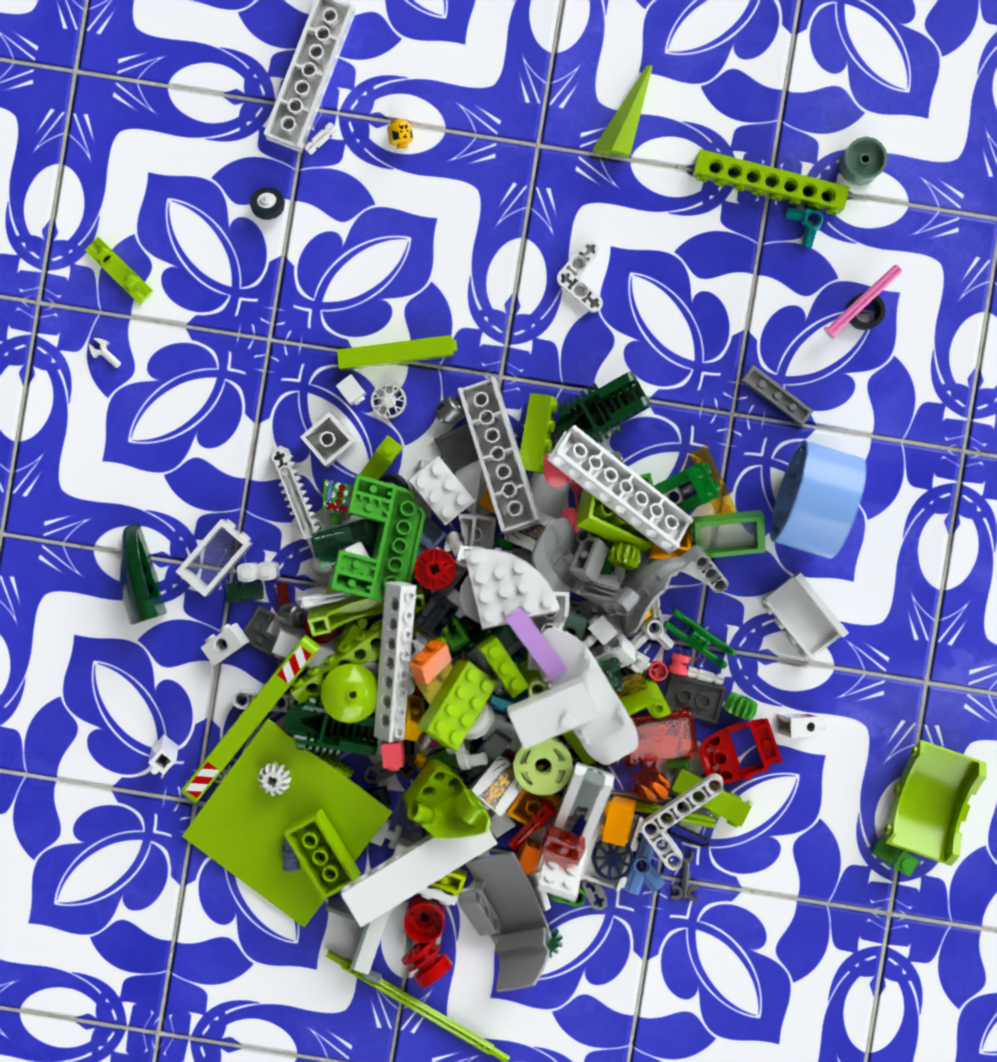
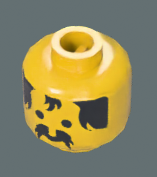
M396 119L391 121L387 127L389 143L392 146H397V149L408 148V144L414 139L411 124L406 122L405 119Z

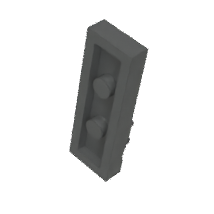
M495 729L471 754L485 752L488 763L471 767V769H468L467 775L475 778V776L479 777L511 745L512 739L498 729Z

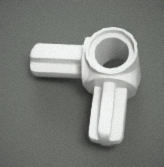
M651 617L640 627L641 631L630 640L635 650H638L648 639H656L665 650H669L674 646L672 639L664 632L663 624ZM652 623H656V629L650 632L649 626Z

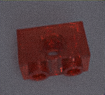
M550 824L541 839L542 853L576 866L579 865L586 850L584 837Z

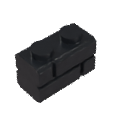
M437 591L429 597L428 604L417 613L416 620L413 623L437 639L460 607Z

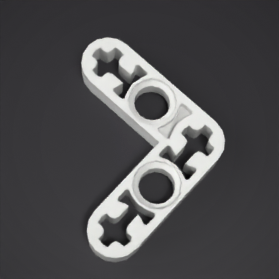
M589 240L580 247L557 275V283L591 313H596L603 306L602 298L578 278L599 253V245L595 241ZM586 246H594L593 251L595 253L590 252L586 257L589 259L588 262L583 256L579 255L580 253L584 255L587 252ZM580 259L583 262V267L575 269L572 265L574 260ZM568 274L571 283L574 280L577 281L571 290L568 288L570 284L567 281L561 282V275L566 276ZM577 286H582L585 289L583 296L575 294L574 289ZM588 293L592 294L589 296L592 301L598 300V308L595 306L591 308V302L588 299L586 302L582 301L587 297Z

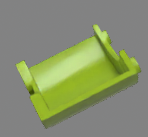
M920 740L916 746L912 747L910 758L903 770L899 783H896L893 788L895 795L888 823L884 828V835H886L885 843L952 866L960 857L963 834L959 832L961 822H966L971 807L968 804L971 795L976 796L982 783L987 778V762Z

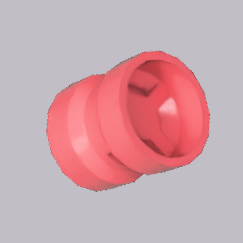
M672 653V663L669 665L668 672L687 676L688 669L686 665L690 662L691 657Z
M658 660L650 662V667L647 670L648 675L655 681L664 680L668 675L666 665Z

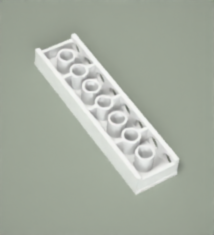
M339 0L314 1L265 128L264 135L266 140L300 153L303 152L357 10L353 4L349 5Z
M492 376L485 381L464 388H457L501 532L504 535H508L541 524L542 522L497 379Z
M575 425L563 433L547 459L549 462L666 553L671 554V552L680 547L679 543L689 524L694 520L691 516Z
M490 830L480 835L455 839H436L429 834L341 888V895L359 926L363 927L498 843Z

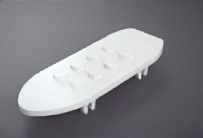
M557 628L545 629L541 634L567 668V671L551 682L538 664V669L545 685L550 689L581 676L598 715L597 719L573 728L586 752L599 763L609 765L635 751L638 747L636 727L593 654L582 641L572 634Z

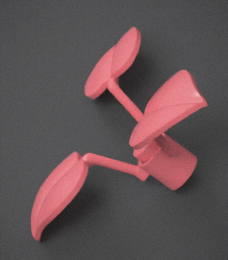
M550 455L544 456L543 472L546 482L550 486L557 488L565 486L567 481L570 482L569 487L575 494L576 509L566 507L562 511L560 518H567L575 535H577L583 529L576 526L579 509V495L585 489L549 462L547 459Z

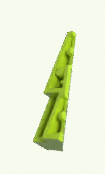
M649 65L644 68L595 144L592 152L630 158L653 66Z

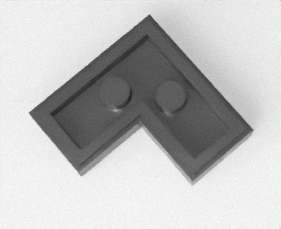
M259 605L243 629V632L250 641L248 644L267 656L272 657L274 653H272L271 649L276 637L266 630L276 614Z

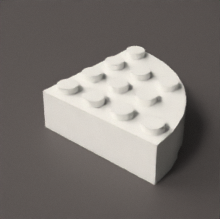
M474 549L464 551L482 630L507 625L508 622L504 617L519 606L523 608L530 619L560 611L556 596L548 582L526 561L498 550Z

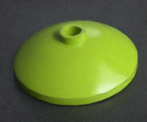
M343 664L334 668L327 674L321 686L320 696L324 709L331 717L344 723H355L367 718L376 708L377 679L370 670L358 664ZM351 691L356 693L354 698L349 697Z

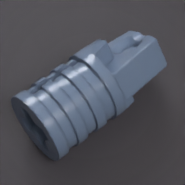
M285 838V845H282V869L286 872L300 870V860Z

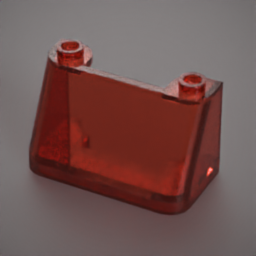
M692 706L682 707L683 710H679V713H677V710H673L671 714L662 718H655L651 714L631 715L638 734V747L635 751L622 757V763L626 764L627 767L637 766L639 762L684 757L685 760L694 759L695 755L699 754Z

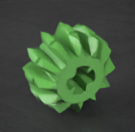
M736 692L729 693L724 705V709L727 712L745 720H752L756 715L758 707L756 701Z

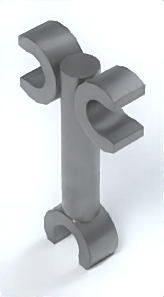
M680 849L683 854L681 887L678 884L671 885L672 889L678 890L676 895L671 894V899L689 898L692 901H697L698 896H692L691 892L699 890V887L696 885L689 886L690 862L694 859L695 854L693 850H690L689 857H684V851Z

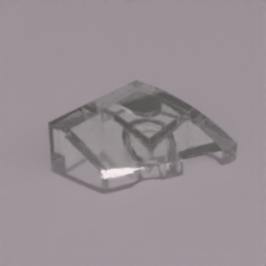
M401 793L388 829L394 831L396 824L401 825L403 829L400 835L416 843L422 839L421 825L408 818V809L403 801L404 794Z

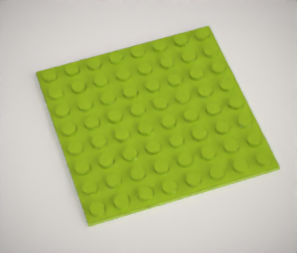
M267 719L182 837L301 926L305 927L326 899L323 900L301 862L299 863L300 870L294 872L283 871L282 845H285L286 838L283 833L287 827L322 808L355 862L393 811L313 751H306V746L304 750H297L294 737L270 719ZM274 762H277L279 767L285 764L284 771L290 770V773L287 775L291 777V781L288 783L289 788L284 790L281 795L276 793L275 796H272L270 791L264 794L265 788H259L262 782L257 780L258 776L261 775L259 771L265 768V765L268 763L272 765Z

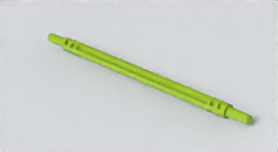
M328 950L325 957L341 965L343 970L487 1055L491 1054L503 1062L509 1061L510 1056L495 1048V1045L386 980L381 978L380 983L364 979V973L350 969L352 960L347 957L344 959L331 950Z

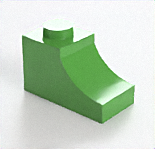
M454 615L448 623V632L442 633L453 651L457 652L471 641L467 634L469 630L461 618Z
M880 836L871 853L910 877L920 860L903 849L886 844V839Z

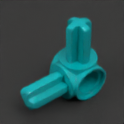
M789 207L786 211V219L802 222V226L806 227L801 246L812 248L817 230L820 231L821 225L824 222L822 213L808 208L806 211ZM812 214L819 216V221L815 225L809 222Z

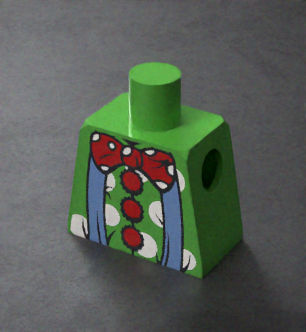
M324 479L323 510L331 512L329 524L340 526L342 515H352L346 513L350 499L347 495L351 485Z

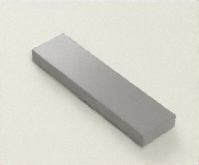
M754 365L750 367L740 380L801 427L814 412Z

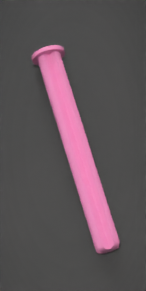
M897 264L892 266L829 327H824V332L830 338L835 339V335L902 273V269Z

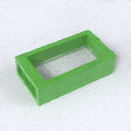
M761 510L692 517L694 519L693 522L689 524V533L693 535L691 547L700 546L709 558L766 552L765 517Z

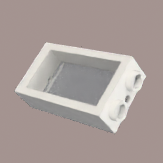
M220 519L176 570L177 574L204 597L212 593L253 545L250 542L251 538L242 531L240 533L235 529L237 526L229 519Z

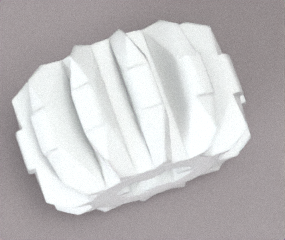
M274 762L272 765L268 763L265 765V768L259 771L261 775L258 776L257 780L262 782L259 788H265L264 794L270 791L272 796H275L276 793L281 795L284 790L289 788L288 783H290L291 777L287 775L290 773V770L284 771L285 764L279 767L277 762Z

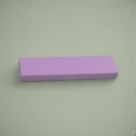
M521 606L504 617L551 682L567 671L563 662Z

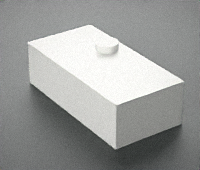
M581 676L507 707L510 719L524 749L598 718Z

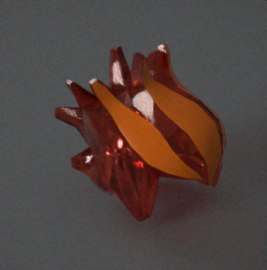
M654 761L649 769L641 762L640 774L637 772L636 774L628 773V776L633 777L636 781L631 790L636 792L645 804H649L652 801H665L670 791L667 777L656 768L657 761Z

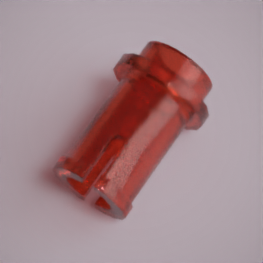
M288 582L276 583L275 590H277L278 606L290 603L288 591L290 586H288Z

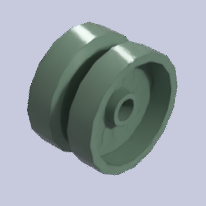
M867 136L857 138L851 142L840 156L839 169L841 175L853 185L869 184L882 173L887 165L888 156L886 148L876 138Z

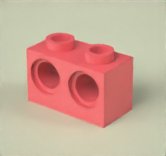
M383 740L381 744L383 768H388V771L400 770V767H403L405 762L404 740L394 742Z

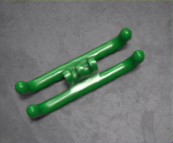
M677 608L673 609L672 614L692 628V631L687 635L669 621H665L663 627L720 668L725 669L727 663L708 650L707 647L711 642L730 656H735L736 650Z

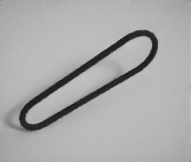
M646 814V815L643 817V821H644L645 818H647V817H648L649 815H651V814ZM677 823L674 824V826L706 840L707 843L699 844L697 842L691 841L679 835L668 832V834L673 837L684 840L699 847H707L710 845V840L708 838L690 829H687ZM647 824L648 827L656 829L655 826Z

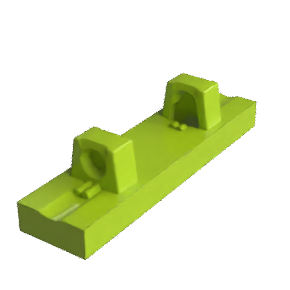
M97 237L85 249L140 305L154 292L100 237ZM107 256H111V257L104 263L103 260H104Z

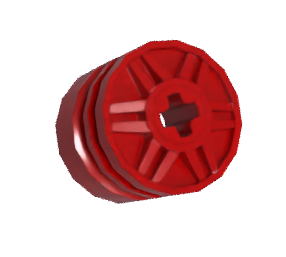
M436 548L426 550L420 554L414 567L415 576L419 583L432 590L445 589L451 585L456 578L458 570L452 555ZM438 564V568L441 569L440 573L436 572L433 575V570L430 568Z
M421 894L415 895L409 901L404 917L406 934L418 943L435 941L441 936L444 929L445 905L439 903L437 899L432 898L429 900L421 897Z
M437 939L430 943H416L401 959L403 965H408L407 970L409 972L417 969L413 979L420 988H425L436 982L453 965L446 952L437 954L441 949L440 944H435Z

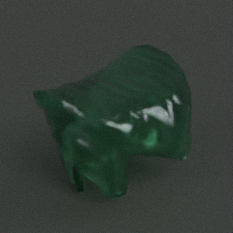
M619 660L597 661L615 693L624 690L626 686L620 687L625 683V680L619 669Z

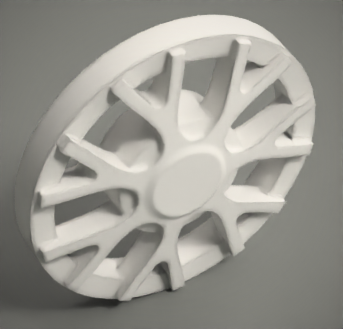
M383 383L373 391L371 406L380 417L392 419L398 417L405 410L407 398L400 386L394 383ZM387 386H393L392 393H387ZM379 389L385 393L382 397L377 394ZM400 390L402 395L396 398L394 393ZM381 399V404L374 405V400ZM397 401L403 402L402 408L395 406ZM382 406L387 408L384 415L379 413ZM394 407L396 414L391 415L389 409Z

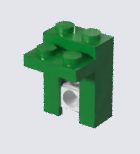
M703 461L654 485V488L670 501H672L670 493L673 491L677 492L680 496L679 501L672 502L686 513L719 497V491H721L717 480L713 481L710 475L713 472L709 464H704ZM691 480L692 485L688 484L684 488H679L680 485ZM695 488L697 494L685 499V495L693 492Z

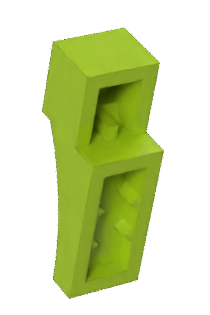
M387 435L359 475L378 480L386 473L404 447Z

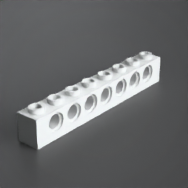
M402 581L386 582L374 737L387 742L404 740L416 585Z

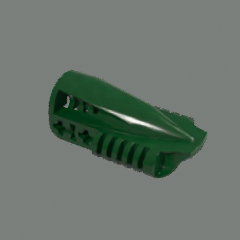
M630 371L598 388L596 383L592 384L595 391L592 392L590 387L586 388L589 393L588 395H586L584 390L580 391L583 398L580 399L579 395L575 394L574 396L577 401L574 402L572 397L568 398L569 406L565 400L559 403V422L555 425L558 437L561 438L565 431H568L575 425L595 441V438H597L601 443L603 442L602 434L606 440L610 438L607 431H610L612 436L616 435L613 430L614 427H616L618 432H621L622 430L619 426L621 423L652 407L634 373Z
M309 695L307 702L290 705L285 715L284 729L293 733L297 750H304L306 745V751L310 752L313 746V752L318 753L320 747V753L325 754L327 748V755H332L334 749V756L338 757L340 751L375 756L378 749V738L374 737L376 713H371L367 718L359 722H340L326 712L322 705L321 697H318L316 702V696Z

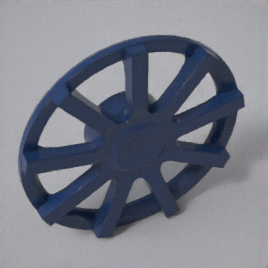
M602 839L595 844L591 856L595 872L606 880H619L626 876L633 864V853L629 844H626L628 851L619 853V845H616L613 850L612 844L608 843L607 851L601 846L603 843ZM598 848L605 854L604 856H596ZM629 854L630 862L622 861L621 857ZM596 859H602L605 862L598 867ZM619 863L628 867L623 874L618 867ZM606 865H608L607 875L601 872ZM612 867L615 868L619 876L611 877Z

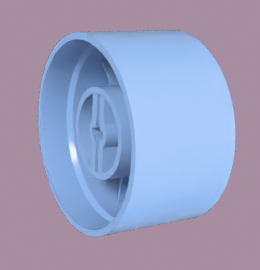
M803 440L791 457L777 494L770 525L771 541L832 559L844 544L860 504L866 475L864 458Z

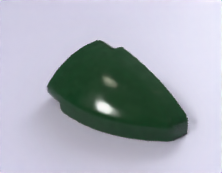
M140 523L127 526L122 534L119 578L123 603L130 624L133 625L167 614L160 593V583ZM143 565L146 566L148 570L145 576L143 574L142 569ZM148 584L153 585L154 588L151 594H149L147 589Z

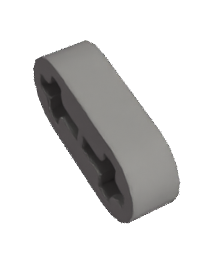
M583 879L582 886L591 906L595 910H603L607 906L608 901L602 886L593 883L595 890L592 891L589 885L586 886L587 880ZM597 893L599 898H604L601 905L594 903L596 901L594 894Z

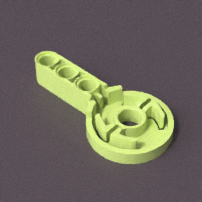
M533 677L529 681V697L547 690L542 677ZM535 684H540L543 689L541 691H534L532 687ZM554 736L526 749L521 744L514 756L513 769L518 783L525 790L536 795H550L560 791L568 783L572 775L573 763L570 751L558 737ZM545 758L550 761L551 765L546 770H539L535 765L536 761Z

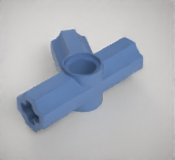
M643 834L633 857V864L623 889L634 895H639L643 882L652 893L658 891L665 883L663 878L650 864L655 850ZM638 861H645V866L642 869L636 868Z

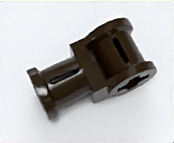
M404 739L405 762L412 767L409 770H405L403 765L398 772L402 776L407 777L414 773L416 764H414L415 741Z

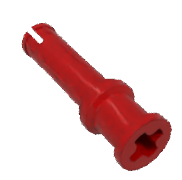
M545 800L543 806L537 812L532 813V819L508 841L509 846L517 851L539 827H544L547 824L546 822L558 813L555 806Z

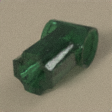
M263 583L225 584L226 603L264 599Z

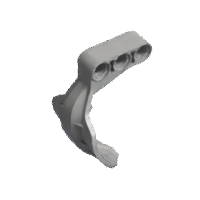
M564 517L549 521L535 544L532 562L534 568L545 578L553 592L570 591L588 599L595 609L604 616L628 614L640 600L638 594L630 588H616L597 582L580 581L569 571L580 544L576 540V535L569 520Z
M700 546L691 547L680 557L662 559L641 558L638 568L628 571L620 588L634 590L640 600L628 614L619 615L622 631L626 637L637 633L653 603L668 589L671 577L677 576L679 572H684L704 582L715 593H722L727 589V579Z

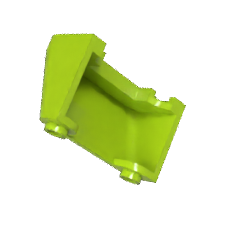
M650 677L643 678L632 683L629 687L615 692L629 716L646 707L655 718H662L671 714L657 682Z

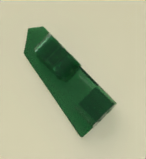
M365 518L350 522L347 525L311 533V542L315 557L318 558L320 569L322 570L334 565L338 550H343L360 541L366 550L373 548L380 522Z

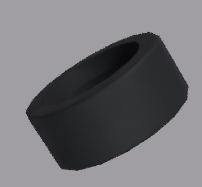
M860 293L852 298L847 305V309L864 293ZM877 295L871 301L877 309L874 320L865 323L858 320L855 316L849 323L860 330H869L880 324L886 312L885 304L881 297Z

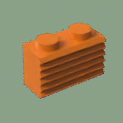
M432 639L414 659H411L412 661L409 662L414 681L427 686L452 661L446 643Z
M529 838L521 845L517 855V859L526 874L536 872L535 869L542 854L541 843Z

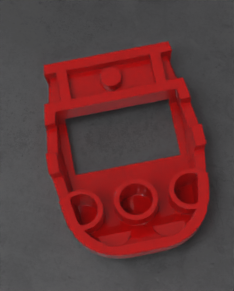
M768 718L737 722L716 731L702 741L699 749V757L705 774L707 776L712 773L719 774L723 779V784L733 783V781L742 779L745 781L760 772L767 771L769 769L768 766L776 762L782 763ZM750 727L761 762L741 769L729 733Z

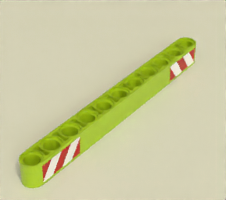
M307 635L301 638L180 791L181 794L192 802L197 803L321 647Z

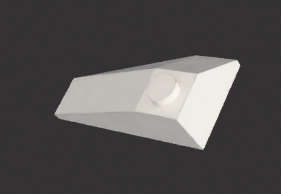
M554 592L560 607L559 612L531 618L540 633L548 628L563 630L569 613L570 592ZM528 651V670H539L537 661Z

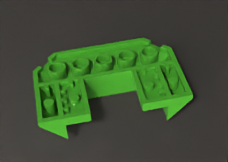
M356 475L347 495L350 499L346 513L380 522L372 558L338 550L334 570L330 571V588L384 602L386 582L402 581L411 584L426 513L418 504L412 490Z

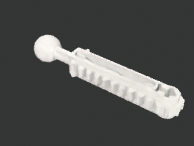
M283 446L272 448L268 456L271 461L270 465L276 467L273 469V472H278L279 475L276 476V479L282 481L278 485L284 487L281 493L287 494L284 500L290 502L287 505V508H292L290 515H295L292 521L298 522V525L295 527V529L301 530L298 536H303L313 555L310 563L311 570L317 576H327L333 570L334 559L322 549L318 538V531L322 526L315 525L319 520L313 519V516L316 514L315 512H310L313 506L307 504L310 498L304 497L307 491L301 489L304 483H299V480L302 478L301 476H296L299 470L293 468L296 465V462H291L293 455H291L290 449H286ZM279 453L285 455L282 460L287 465L283 466L282 462L277 460Z

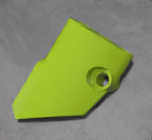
M440 760L429 761L403 795V801L408 809V818L419 823L436 839L471 837L487 833L489 830L491 819L477 796L467 789L453 766Z

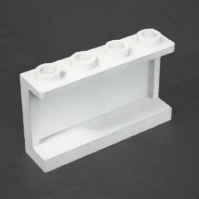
M796 572L761 600L764 603L762 607L767 614H772L776 618L774 622L779 629H784L788 633L786 637L791 644H796L800 648L798 652L804 660L808 659L813 662L818 654L838 638H843L849 633L801 572Z
M604 806L587 847L580 880L585 879L620 892V889H624L627 877L624 876L619 880H606L595 872L591 859L595 844L603 838V835L600 834V829L605 818H607V816H604ZM634 814L630 837L627 842L632 853L633 851L636 852L639 844L637 837L639 833H642L643 817ZM603 842L601 846L608 851V843ZM612 844V849L614 850L616 845ZM620 846L618 850L619 853L628 851L626 846ZM598 848L596 856H604L605 854ZM630 855L622 856L621 860L629 863ZM596 859L598 867L605 862V860ZM620 863L618 864V867L621 873L623 874L628 867ZM608 865L601 870L605 875H607ZM612 867L611 877L619 876L615 868Z

